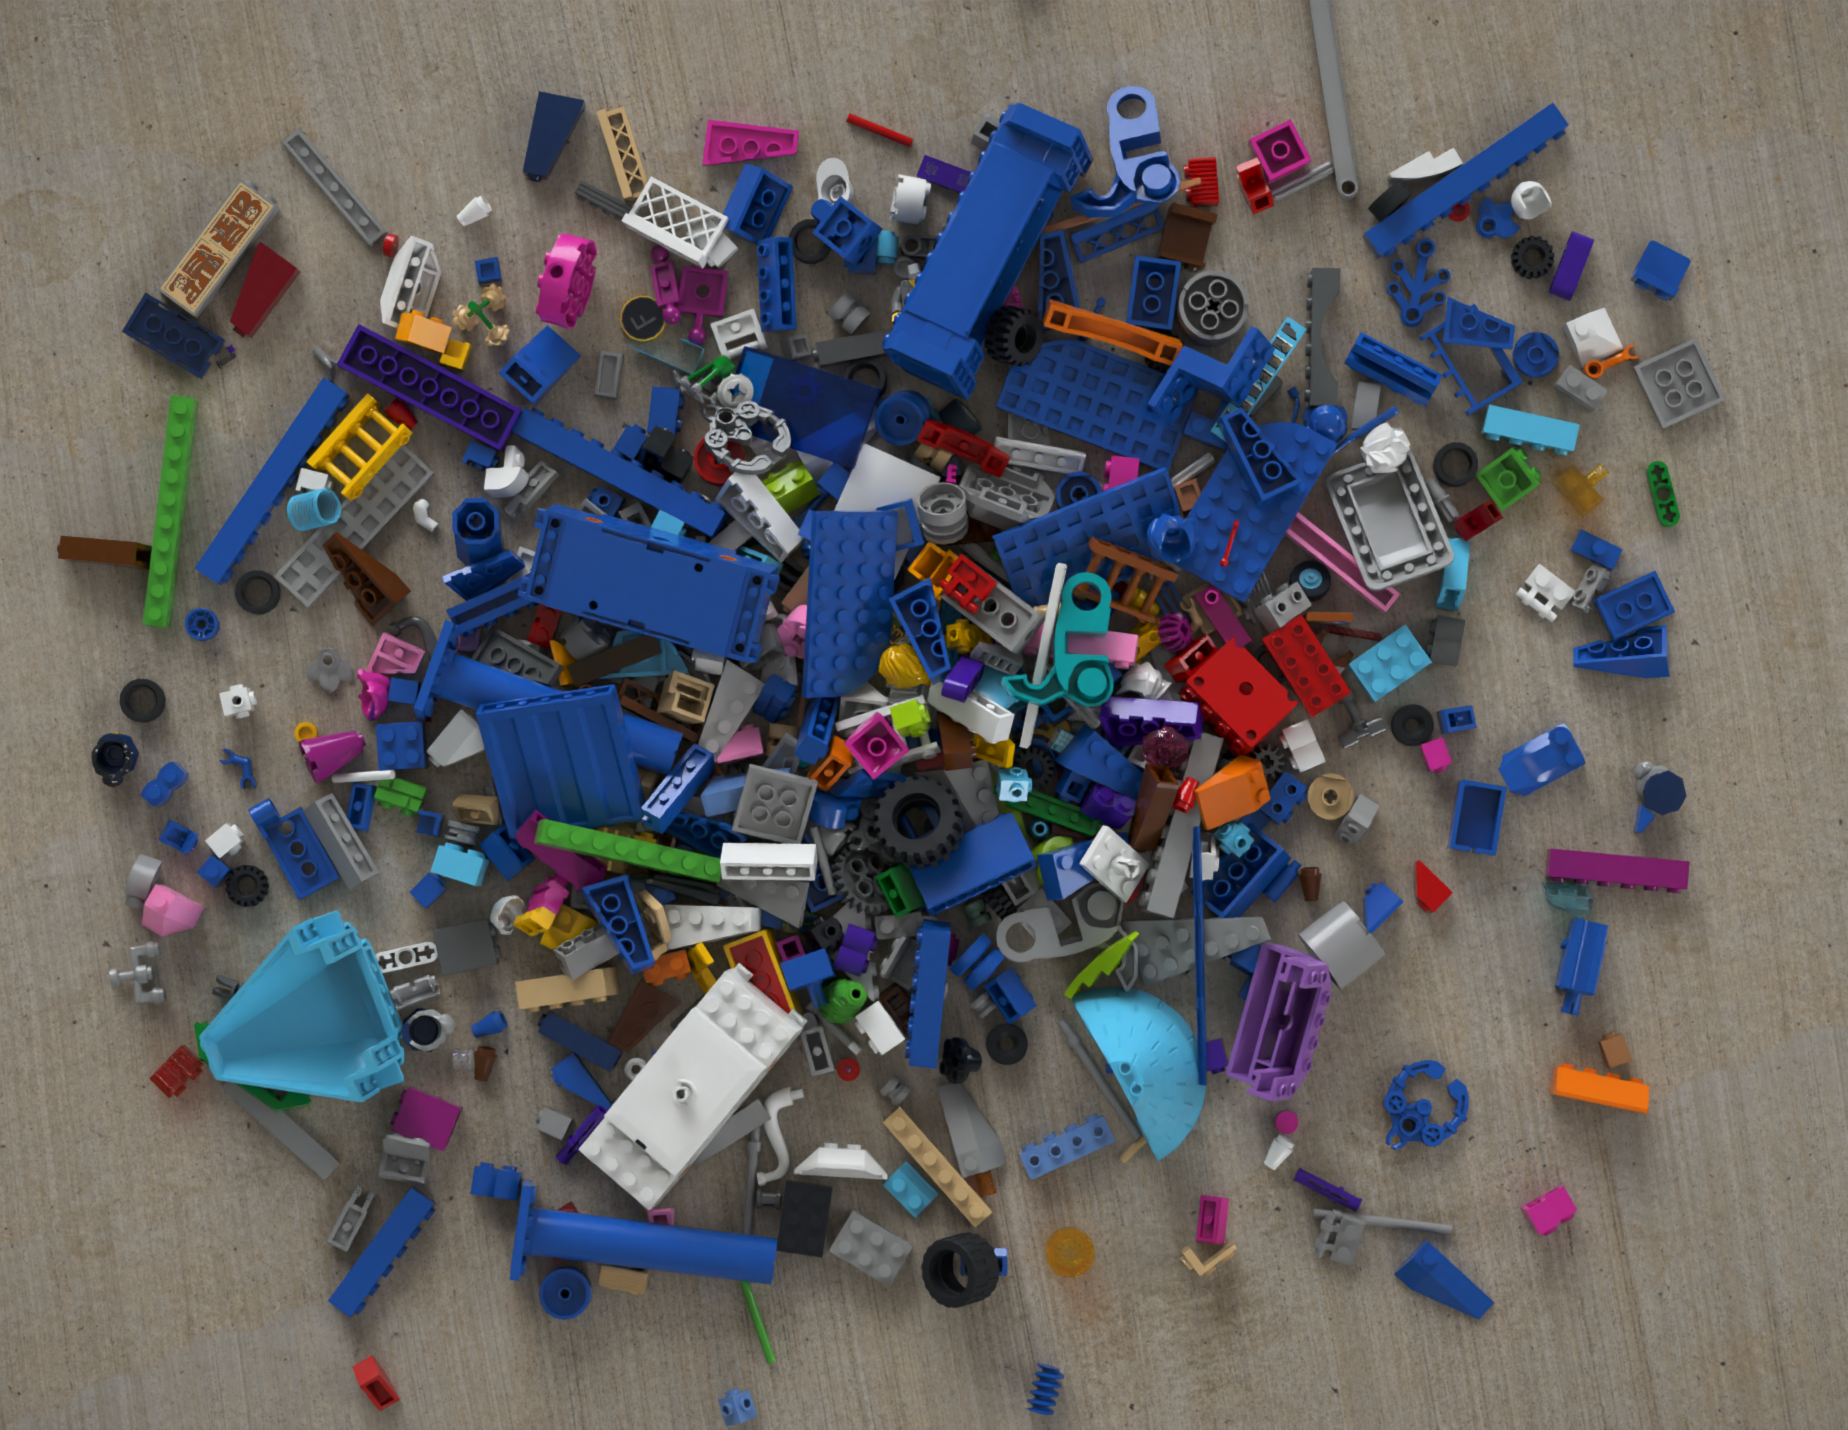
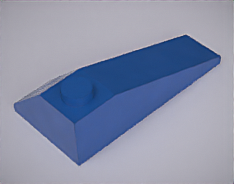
M1667 626L1642 627L1636 630V633L1623 636L1614 641L1603 642L1599 640L1573 648V665L1576 668L1640 678L1670 677Z
M682 811L665 830V832L703 853L720 859L723 843H746L749 837L748 834L732 831L730 824Z

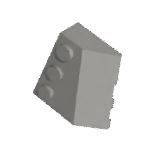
M972 758L973 768L945 771V766L942 765L914 772L917 779L921 775L927 776L929 781L932 778L940 780L941 785L946 784L952 793L956 795L964 814L965 829H962L963 833L974 830V827L981 823L987 824L995 820L999 815L995 794H993L994 789L988 761Z

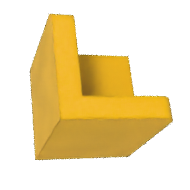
M451 339L446 353L441 356V365L464 372L472 345L467 342L462 343Z

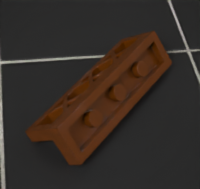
M626 677L623 678L617 690L622 708L647 721L683 733L682 739L698 744L701 735L697 734L701 723L693 724L690 730L684 727L681 722L677 721L676 723L674 722L675 720L668 719L655 712L657 711L661 695ZM627 685L634 687L637 697L630 699L623 695ZM649 696L653 697L656 707L652 709L645 707L642 699Z

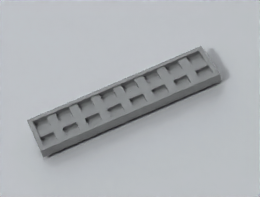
M405 445L401 446L364 487L359 497L354 498L352 502L347 498L340 505L341 512L338 521L332 525L320 527L274 577L309 608L341 574V571L336 570L322 545L337 532L361 550H364L435 473Z

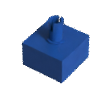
M823 948L780 963L790 991L795 992L808 988L813 1008L820 1007L817 997H819L822 1006L828 1004L821 984L836 978L837 975L827 949Z

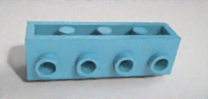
M1488 405L1481 434L1486 435L1487 440L1499 441L1500 439L1509 440L1508 444L1522 446L1523 443L1531 445L1533 450L1544 451L1546 448L1554 450L1553 454L1567 456V453L1571 454L1574 452L1580 424Z

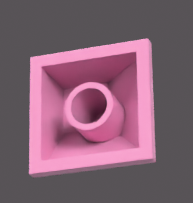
M754 724L741 726V731L733 735L717 758L718 764L723 765L764 756L765 751L760 728H754Z

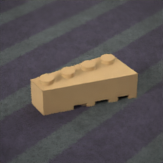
M617 966L589 970L574 980L563 974L515 982L519 1009L527 1008L528 1013L541 1011V1006L549 1005L550 1010L563 1008V1003L571 1002V1006L585 1004L584 999L592 998L593 1003L607 1001L606 996L621 994Z

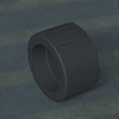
M966 1232L936 1240L927 1248L923 1256V1263L921 1265L922 1279L930 1296L940 1305L948 1308H959L988 1298L996 1288L999 1280L998 1259L992 1246L978 1234ZM955 1252L960 1255L967 1267L968 1282L966 1288L959 1283L954 1274L953 1257Z

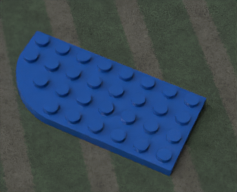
M1056 340L1041 345V351L1037 353V358L1032 360L1029 365L1024 367L1013 366L1010 369L995 408L1122 457L1139 458L1140 464L1156 470L1165 467L1169 471L1199 388L1194 390V394L1184 406L1181 416L1171 426L1165 423L1148 405V402L1166 375L1165 373L1158 372L1082 341Z
M1274 422L1258 427L1266 439L1270 440L1275 446V449L1282 458H1285L1291 465L1292 470L1301 477L1303 482L1299 486L1257 505L1228 447L1187 518H1194L1196 526L1199 527L1200 534L1198 538L1200 541L1195 543L1196 548H1194L1189 557L1186 559L1182 558L1179 562H1172L1173 564L1243 604L1246 602L1337 447V443L1301 424ZM1237 520L1239 525L1228 557L1229 564L1227 567H1222L1220 560L1224 557L1234 521Z
M1163 467L992 537L1012 592L1034 608V606L1048 604L1055 568L1058 563H1063L1067 566L1063 586L1070 577L1077 573L1086 572L1093 557L1092 550L1087 545L1091 536L1158 561L1152 557L1151 549L1146 545L1148 526L1155 518H1159L1162 514L1170 516L1179 515V505L1168 471ZM1106 556L1104 559H1101L1095 572L1105 581L1114 564L1113 559ZM1127 564L1125 567H1122L1115 583L1132 577L1133 567ZM1089 585V589L1098 591L1093 585ZM1071 595L1072 601L1078 599L1075 596Z
M812 511L802 697L844 696L864 685L878 670L880 658L883 652L889 648L891 639L893 607L889 598L893 597L898 511Z

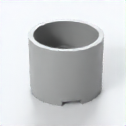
M1209 270L1195 275L1184 286L1177 303L1176 318L1180 330L1190 341L1200 346L1217 347L1228 343L1239 333L1247 317L1249 301L1246 290L1238 279L1224 272ZM1210 302L1213 305H1218L1216 312L1213 309L1210 311L1208 310Z
M1344 901L1340 904L1338 903L1298 934L1309 953L1328 964L1330 980L1340 990L1380 961L1385 955L1373 935L1369 933L1360 918Z

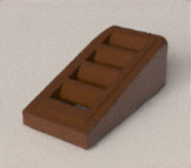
M894 982L879 993V998L907 1034L908 1023L905 1025L904 1021L914 1013H909V1010L901 1017L898 1014L907 1007L910 1008L911 1000L900 985ZM897 992L899 993L897 996H895V997H894L893 999H891L890 1001L887 1000V999H889L891 996H893L894 994H896ZM902 999L905 1001L895 1009L892 1007Z

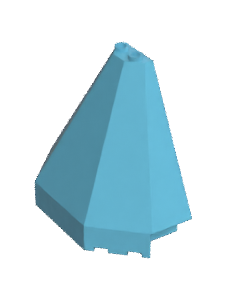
M337 910L314 919L310 918L292 927L200 1034L201 1049L207 1056L209 1069L214 1074L216 1080L355 1102H364L380 1092V1089L404 1081V1075L400 1069V1065L404 1064V1048L400 1046L401 1030L403 1027L371 943L366 938L361 940L357 936L358 930L349 922L344 923L341 914Z

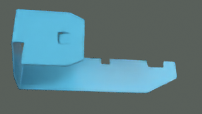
M680 338L681 341H683V342H685V343H687V344H689V345H692V346H694V347H696V348H699V349H701V350L703 349V351H702V353H701V356H700V358H699V361H698V363H697V366H696V368H695V370H694V373H695V372L697 371V369H698L700 363H701V360H702V357H703V355H704L705 350H704V348H702V347H700V346H698V345H696V344H693V343H691V342H689V341H687V340H684V339ZM627 345L628 347H630V348H632V349H634V350H636V351H638V352H640V353H642V354H645V355H647V356H649V357H651V358H654V359H656V360H658V361H660V362H663V363H665V364H667V365H669V366H672V367H674V368H676V369H678V370H681V371H683V372H685V373H687V374H690V375L692 374V373H689V372H687V371H685V370H682V369H680V368H678V367H676V366H674V365H672V364H669V363H667V362H665V361H663V360H660V359H658V358H656V357H654V356H651V355H649V354H647V353H645V352H642V351H640V350H637V349H635V348H633V347Z

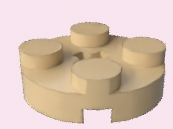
M1329 773L1317 777L1310 784L1307 791V802L1310 810L1325 820H1334L1344 816L1352 807L1354 793L1350 784L1338 774ZM1329 790H1332L1333 795L1337 796L1336 800H1332L1331 803H1327V799L1324 798V794H1327Z

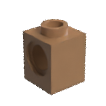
M1613 1031L1602 1035L1603 1040L1597 1041L1607 1068H1613L1632 1061L1623 1034L1616 1035V1032Z

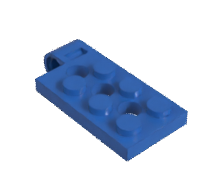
M267 798L248 809L254 823L263 838L266 839L299 900L341 878L305 816L302 807L281 817L271 799ZM288 821L292 824L293 830L290 834L284 835L280 827L282 823ZM295 842H301L304 846V851L300 855L293 854L291 850ZM307 862H311L315 866L314 873L309 876L303 872V865Z

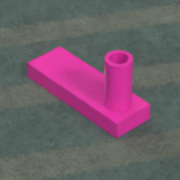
M1209 585L1194 595L1225 644L1233 637L1236 638L1235 645L1238 648L1252 641L1217 588Z

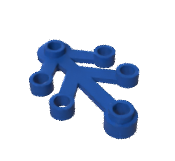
M1422 239L1416 246L1419 259L1414 281L1405 269V263L1402 260H1395L1391 264V271L1394 274H1398L1411 294L1409 303L1400 292L1401 287L1397 282L1389 283L1386 288L1387 294L1394 297L1402 309L1400 319L1407 327L1418 326L1422 322L1425 312L1435 306L1442 305L1446 300V296L1442 291H1436L1431 299L1419 305L1420 297L1440 283L1448 282L1450 279V272L1447 269H1440L1434 277L1423 283L1428 257H1431L1435 252V244L1430 239ZM1421 246H1428L1429 252L1423 253L1421 251ZM1400 263L1402 270H1395L1394 264ZM1439 273H1446L1447 279L1441 280L1439 278ZM1390 286H1396L1398 291L1396 293L1390 292ZM1435 295H1441L1443 298L1442 302H1436L1434 299ZM1409 312L1415 314L1416 318L1414 320L1408 319L1407 315Z

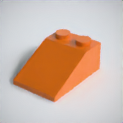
M1241 754L1194 790L1204 829L1206 830L1255 812L1271 799L1261 761Z

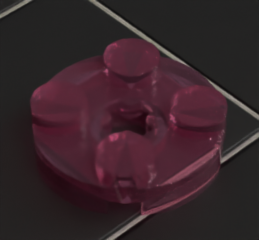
M1165 726L1161 730L1150 732L1143 737L1142 755L1150 764L1159 765L1161 763L1166 764L1168 767H1175L1186 760L1189 742L1182 734L1175 732L1174 728Z

